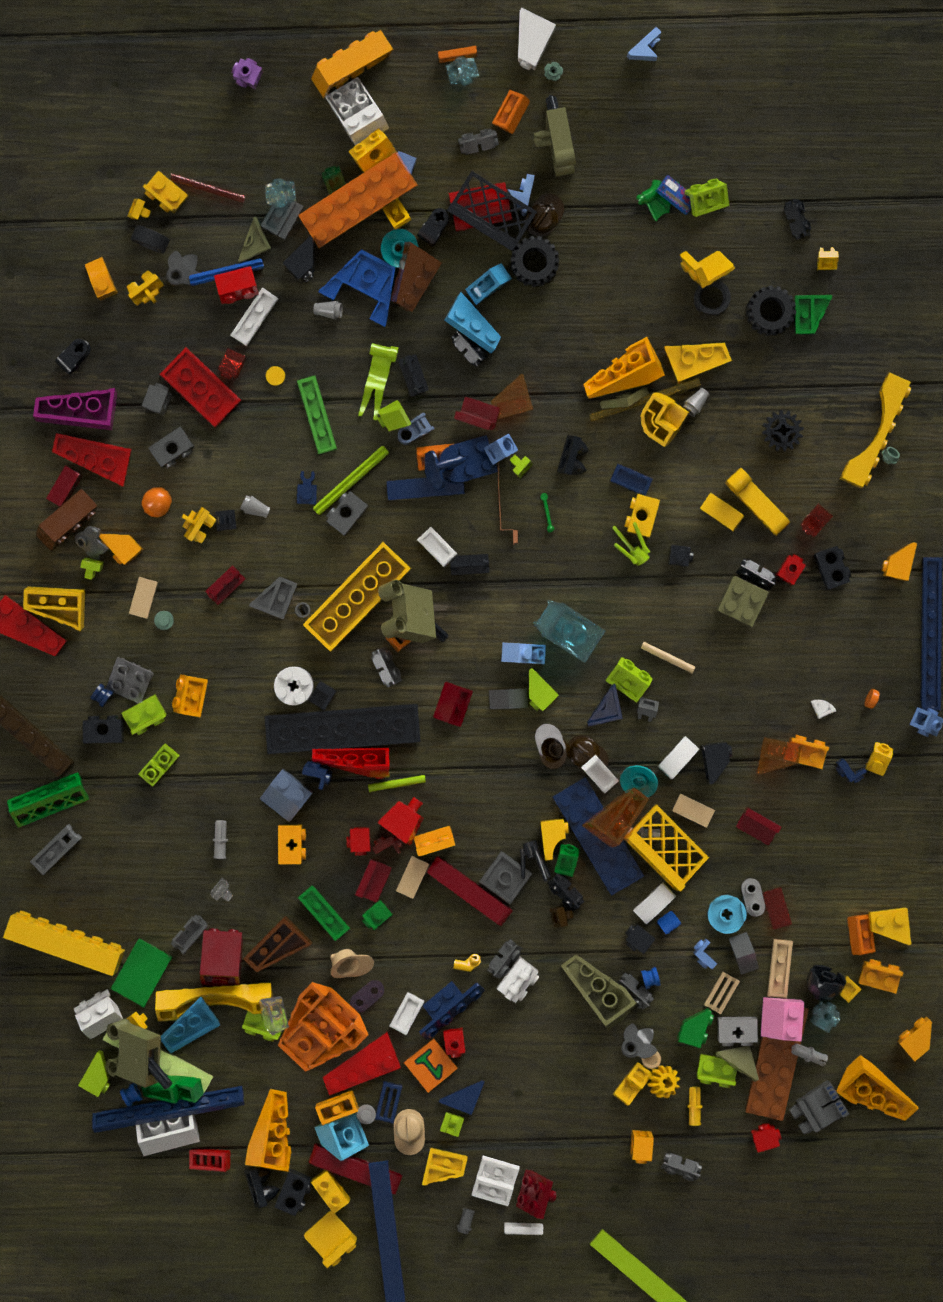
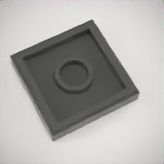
M501 851L479 883L508 904H511L532 873L525 868V879H522L521 865Z

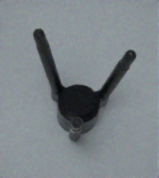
M538 841L524 843V849L520 850L521 878L525 879V856L527 855L528 859L536 858L543 879L547 882V877L551 878V874L541 853Z

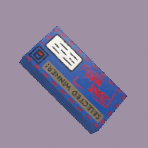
M667 175L656 192L686 215L690 211L691 202L690 197L685 195L686 189Z

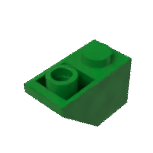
M706 1008L684 1019L677 1040L701 1048V1045L705 1044L708 1033H705L707 1026H711L714 1015L711 1014V1009Z

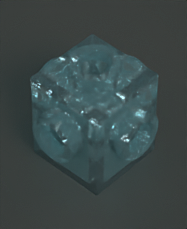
M461 56L445 66L451 84L466 86L472 84L473 79L479 77L474 58Z
M274 179L272 180L273 183L265 185L267 204L275 205V208L286 207L287 203L296 201L294 181Z
M821 1001L820 1004L814 1006L810 1022L829 1033L833 1026L836 1027L839 1023L840 1012L836 1010L837 1006L827 1001L825 1004Z

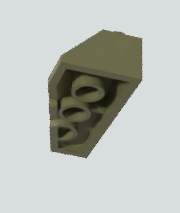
M574 955L561 965L607 1030H610L622 1021L637 1005L623 986L597 970L578 955Z

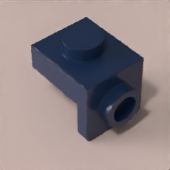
M843 758L835 762L838 765L836 768L837 772L842 778L845 776L848 782L854 781L856 783L864 778L863 774L867 772L865 768H861L854 773Z

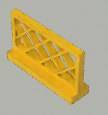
M654 805L641 821L622 837L674 890L680 892L685 888V883L709 858L658 805ZM656 811L661 815V824H652V815ZM652 826H661V837H652ZM665 826H672L674 828V837H665ZM641 827H648V838H641L637 834ZM674 839V850L665 851V840ZM678 839H684L687 842V850H678ZM652 840H661V851H654L652 849ZM691 852H697L702 858L697 863H691ZM665 853H674V864H667L665 862ZM678 853H687V864H678ZM678 866H687V874L683 879L678 875Z

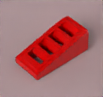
M190 1149L189 1169L226 1172L230 1169L231 1152L230 1150ZM197 1155H200V1164H197ZM205 1155H207V1164H205ZM213 1156H215V1165H213Z

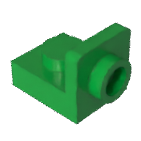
M561 844L554 872L573 877L578 861L579 848L570 844Z
M380 899L363 913L364 919L362 921L368 929L372 927L373 930H376L378 926L393 914Z

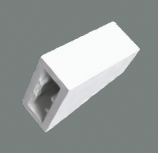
M521 8L519 15L518 62H520L521 67L527 70L531 68L535 70L555 31L556 24L524 8Z

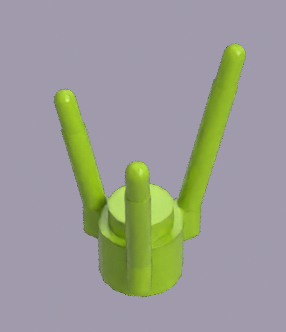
M634 522L633 526L642 548L639 546L633 548L617 527L613 526V530L630 549V554L617 543L614 546L628 557L633 564L640 566L649 559L648 553L650 550L644 542L637 523Z

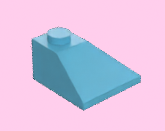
M357 1113L325 1125L320 1124L314 1127L321 1145L340 1161L369 1146L361 1123L357 1119Z

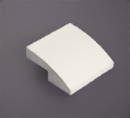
M483 1156L471 1196L508 1206L520 1166Z

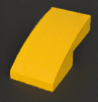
M712 493L709 494L700 507L703 512L733 532L744 518L742 513Z
M637 1062L616 1088L613 1095L627 1106L630 1105L638 1092L648 1082L649 1078L647 1076H652L653 1073Z

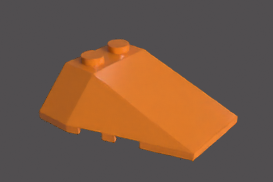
M312 982L299 995L278 1046L306 1072L325 1063L327 1060L355 1049L369 1034L360 1014L335 990Z

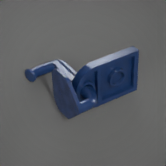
M487 435L451 445L445 448L438 458L433 450L425 453V475L436 490L444 487V479L457 484L498 472L496 463L492 464L484 450V447L489 445Z

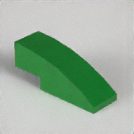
M168 1076L172 1081V1085L166 1090L159 1082L146 1088L141 1086L143 1096L174 1104L179 1099L196 1103L204 1094L201 1079L188 1076Z

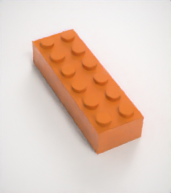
M395 152L298 216L318 248H322L418 185L398 152Z

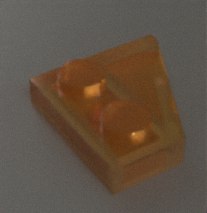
M520 374L491 401L492 405L501 408L498 420L533 410L523 374Z
M764 737L757 774H765L797 765L802 745Z

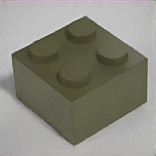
M732 576L716 611L749 627H753L769 592L741 578Z

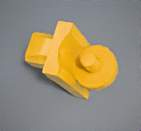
M146 271L141 276L144 280L143 284L138 286L136 282H132L127 286L128 296L136 306L142 302L146 304L150 300L155 304L157 300L154 297L160 293L158 290L164 286L156 274Z
M203 507L200 508L198 513L192 510L189 516L183 514L182 518L186 521L182 527L187 529L184 537L190 541L194 540L202 543L206 538V534L199 529L202 524L211 528L216 519Z

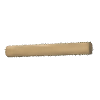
M643 642L641 649L690 673H693L695 666L646 642Z

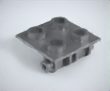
M117 657L106 689L140 703L154 673L150 669L147 670L140 667V665H136L134 662L126 661L125 658Z

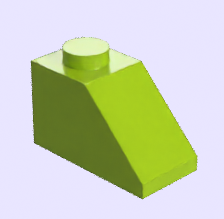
M398 400L378 410L380 417L377 419L382 428L386 426L388 431L411 425Z
M531 668L529 670V698L532 701L529 704L536 711L539 709L544 711L559 695Z
M99 1050L78 1085L97 1097L101 1093L105 1094L110 1086L107 1083L110 1075L106 1071L103 1051Z

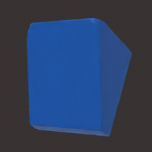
M669 911L657 920L665 934L670 933L681 925L673 911Z

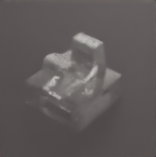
M222 878L210 892L211 897L216 901L222 897L229 902L233 897L232 892L228 890L229 883Z

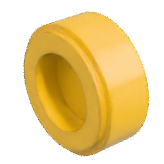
M273 366L267 370L266 379L269 384L279 386L285 381V372L282 368Z

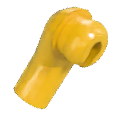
M472 954L465 961L455 959L453 969L470 972L479 966L481 962L480 956Z

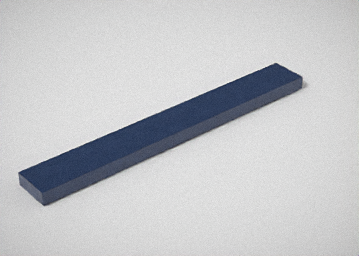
M922 557L921 709L927 711L930 708L935 711H941L942 557Z
M242 1086L206 1092L196 1103L181 1099L176 1104L157 1101L92 1113V1129L96 1133L243 1106L244 1089Z
M388 1161L369 1163L385 1298L386 1302H406Z

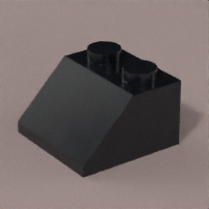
M311 236L283 262L284 267L300 284L303 282L308 283L314 277L315 242Z
M725 741L701 744L706 782L709 784L715 783L729 764V757H733L731 745H727Z

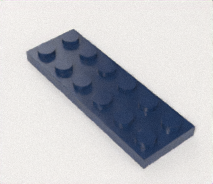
M586 777L552 796L611 896L644 877Z

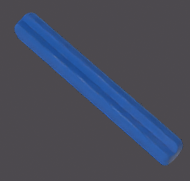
M255 259L189 276L191 286L215 281V275L249 266L252 267V271L264 268L263 260Z

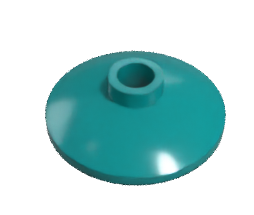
M394 229L384 236L381 242V254L389 265L397 268L400 267L399 263L403 255L404 242H411L418 247L417 240L411 232L404 229ZM397 244H399L401 247L400 251L398 252L395 250V246Z
M635 765L626 768L622 772L620 784L623 790L630 796L647 798L656 792L658 780L650 769Z

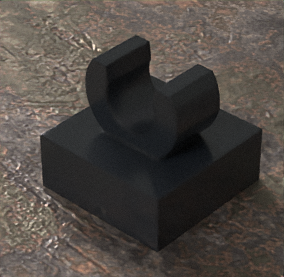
M235 510L215 512L217 531L237 529Z

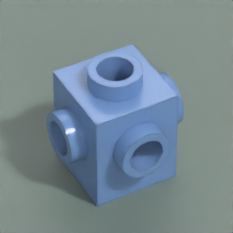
M917 707L910 725L917 728V733L928 737L931 734L937 737L938 732L942 728L943 718L937 716L939 712L928 708L926 711Z

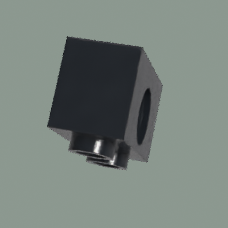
M118 715L107 716V719L99 720V716H88V720H83V744L124 742V719H119ZM101 724H105L108 727V732L105 735L99 732Z

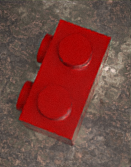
M251 266L214 276L222 304H231L237 300L250 299L259 295Z

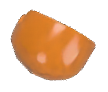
M154 487L148 490L142 498L144 512L151 517L159 518L165 515L172 503L169 492L162 487Z

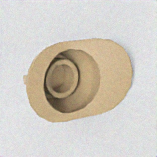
M344 949L331 955L333 966L331 975L334 978L362 976L372 970L374 966L372 957L357 955L350 949Z
M413 1109L402 1110L394 1120L395 1145L405 1155L417 1154L421 1151L425 1142L423 1117Z

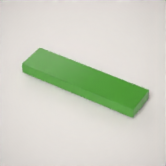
M316 376L298 380L297 383L318 454L337 450Z

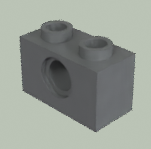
M158 383L155 386L149 385L142 407L164 416L172 394L168 392L169 389L164 385Z
M179 427L150 446L149 450L162 468L167 467L169 469L177 463L176 459L181 456L185 458L193 453L192 449L195 446L183 428ZM171 444H176L178 447L175 454H169L168 447Z
M351 491L348 494L344 493L338 500L340 502L339 506L336 509L332 508L326 515L328 517L326 522L344 536L347 535L369 507ZM345 507L351 509V515L348 518L341 516V510Z

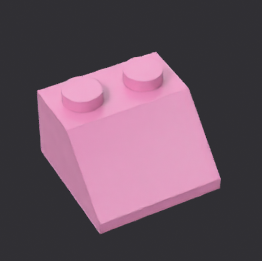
M763 997L760 1036L779 1040L802 1041L804 1002L796 999Z

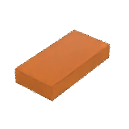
M476 46L438 52L439 63L475 58L477 56Z

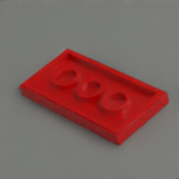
M187 347L160 373V376L215 428L242 401Z

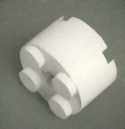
M288 667L277 675L274 682V690L276 696L283 703L299 705L311 697L314 683L311 675L301 667ZM295 680L299 688L292 691V687L289 684Z

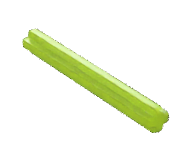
M381 446L313 507V510L318 515H321L389 454V451L384 446Z

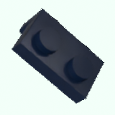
M311 760L304 765L302 774L321 778L319 789L323 790L331 782L333 771H330V766L312 762Z

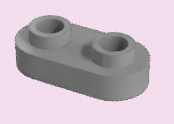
M748 878L741 884L746 911L751 916L757 917L765 911L764 898L760 883L753 878ZM754 885V891L749 892L748 886ZM753 904H758L759 909L753 910Z

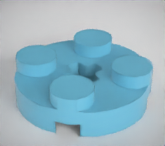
M721 895L710 903L707 916L713 928L721 933L731 934L738 931L745 922L746 909L737 897ZM725 909H728L730 912L732 911V915L729 916L728 920L722 917Z

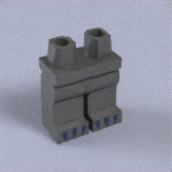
M828 1080L795 1100L797 1103L789 1109L794 1119L803 1114L807 1119L798 1124L804 1135L812 1131L817 1133L832 1122L849 1115L846 1107Z

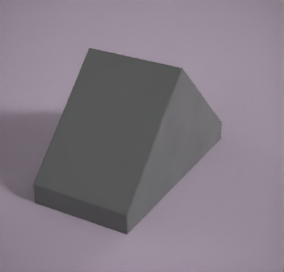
M527 688L489 690L490 709L528 708Z
M747 932L730 937L729 941L740 974L759 969L756 954Z

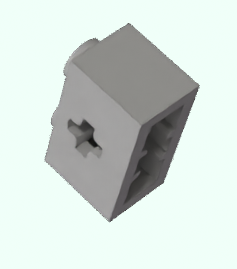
M717 1017L718 1042L722 1043L723 1046H733L734 1043L752 1046L753 1042H758L757 1018ZM737 1027L742 1031L739 1032L738 1036L733 1033Z

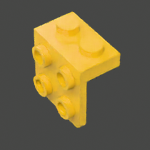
M687 251L680 254L682 269L702 288L711 285L714 281L728 275L735 269L734 265L720 251H716L699 262Z
M332 1211L326 1213L304 1234L305 1239L323 1258L322 1263L327 1268L331 1265L333 1267L337 1265L345 1252L348 1254L356 1247L357 1237Z

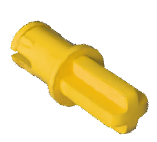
M697 1086L689 1088V1105H687V1108H689V1125L691 1126L701 1125V1108L703 1106L701 1105V1089Z

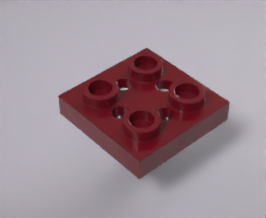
M525 1170L516 1207L538 1219H544L548 1202L553 1203L556 1200V1192L551 1190L553 1181L532 1170Z

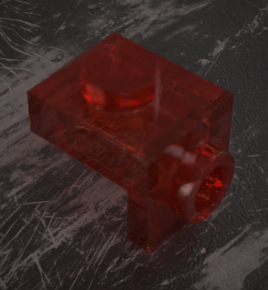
M818 503L800 525L806 534L815 537L832 518V515Z
M390 835L385 839L382 836L374 841L375 845L372 846V849L377 854L393 845L399 854L402 852L400 848L403 845L397 837L394 838Z

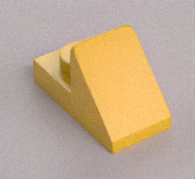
M399 199L382 208L395 230L412 221Z

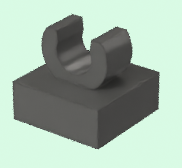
M641 697L637 710L638 719H641L642 715L649 716V722L652 721L653 717L656 718L659 702Z

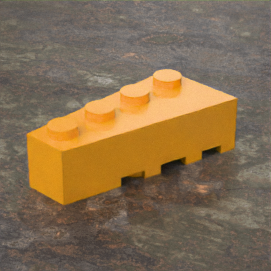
M381 30L376 33L374 31L368 33L364 40L360 42L356 40L348 46V49L344 51L340 49L332 55V58L328 60L324 58L316 64L317 66L311 80L323 98L329 94L328 92L331 88L336 87L338 89L342 87L350 76L353 79L364 72V67L370 69L391 55L393 48Z

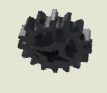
M779 410V415L773 412V418H766L768 424H762L766 430L762 431L761 434L767 436L764 442H770L769 448L774 445L775 451H778L780 447L783 452L786 451L787 447L790 450L794 449L793 443L799 444L797 438H803V435L799 434V431L804 430V427H799L802 421L795 420L796 414L790 416L789 410L786 414ZM778 419L777 426L770 428L771 424ZM786 419L790 420L794 426H790ZM781 426H783V429L789 430L788 432L784 433V436H782L781 432L778 433L774 431L779 430ZM795 433L793 439L788 442V436ZM771 436L777 437L779 439V443L776 442Z

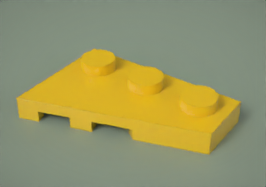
M725 343L664 346L677 382L732 361Z

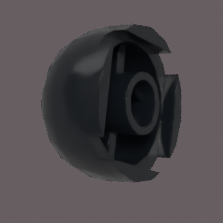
M813 965V968H810L806 982L814 998L824 1001L833 1000L840 996L847 982L845 977L837 972V975L830 972L832 970L830 967Z

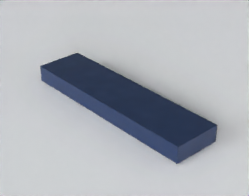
M428 478L387 481L388 501L465 494L464 482L456 484L444 479V487L436 490Z

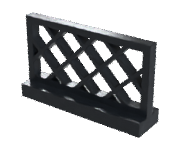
M473 171L470 172L455 199L447 209L453 215L511 251L515 249L537 213L531 207ZM472 177L480 180L481 189L470 191L469 182ZM493 188L497 192L498 199L487 201L484 190ZM482 191L485 202L474 204L471 193ZM469 194L471 205L463 207L457 203L461 196ZM501 200H512L514 209L503 211ZM499 201L501 212L490 215L488 203ZM515 203H517V204L520 205L521 207H520V208H516V204H515ZM485 204L488 215L477 216L474 207ZM526 209L531 212L528 220L519 221L517 211ZM515 211L517 222L506 225L504 214ZM502 214L504 226H493L491 217ZM518 225L520 233L516 239L509 236L507 227Z

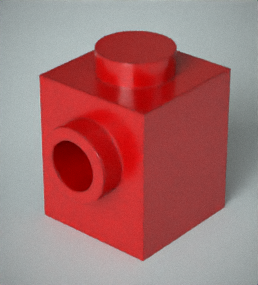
M788 555L776 576L790 585H794L806 565L802 563L803 559L797 555Z
M370 827L350 828V836H347V848H351V852H355L357 856L367 855V852L371 850Z
M463 1027L444 1030L446 1055H451V1058L461 1057L462 1053H465Z
M765 1123L759 1125L758 1129L751 1130L757 1152L780 1146L781 1134L779 1129L775 1130L773 1125Z

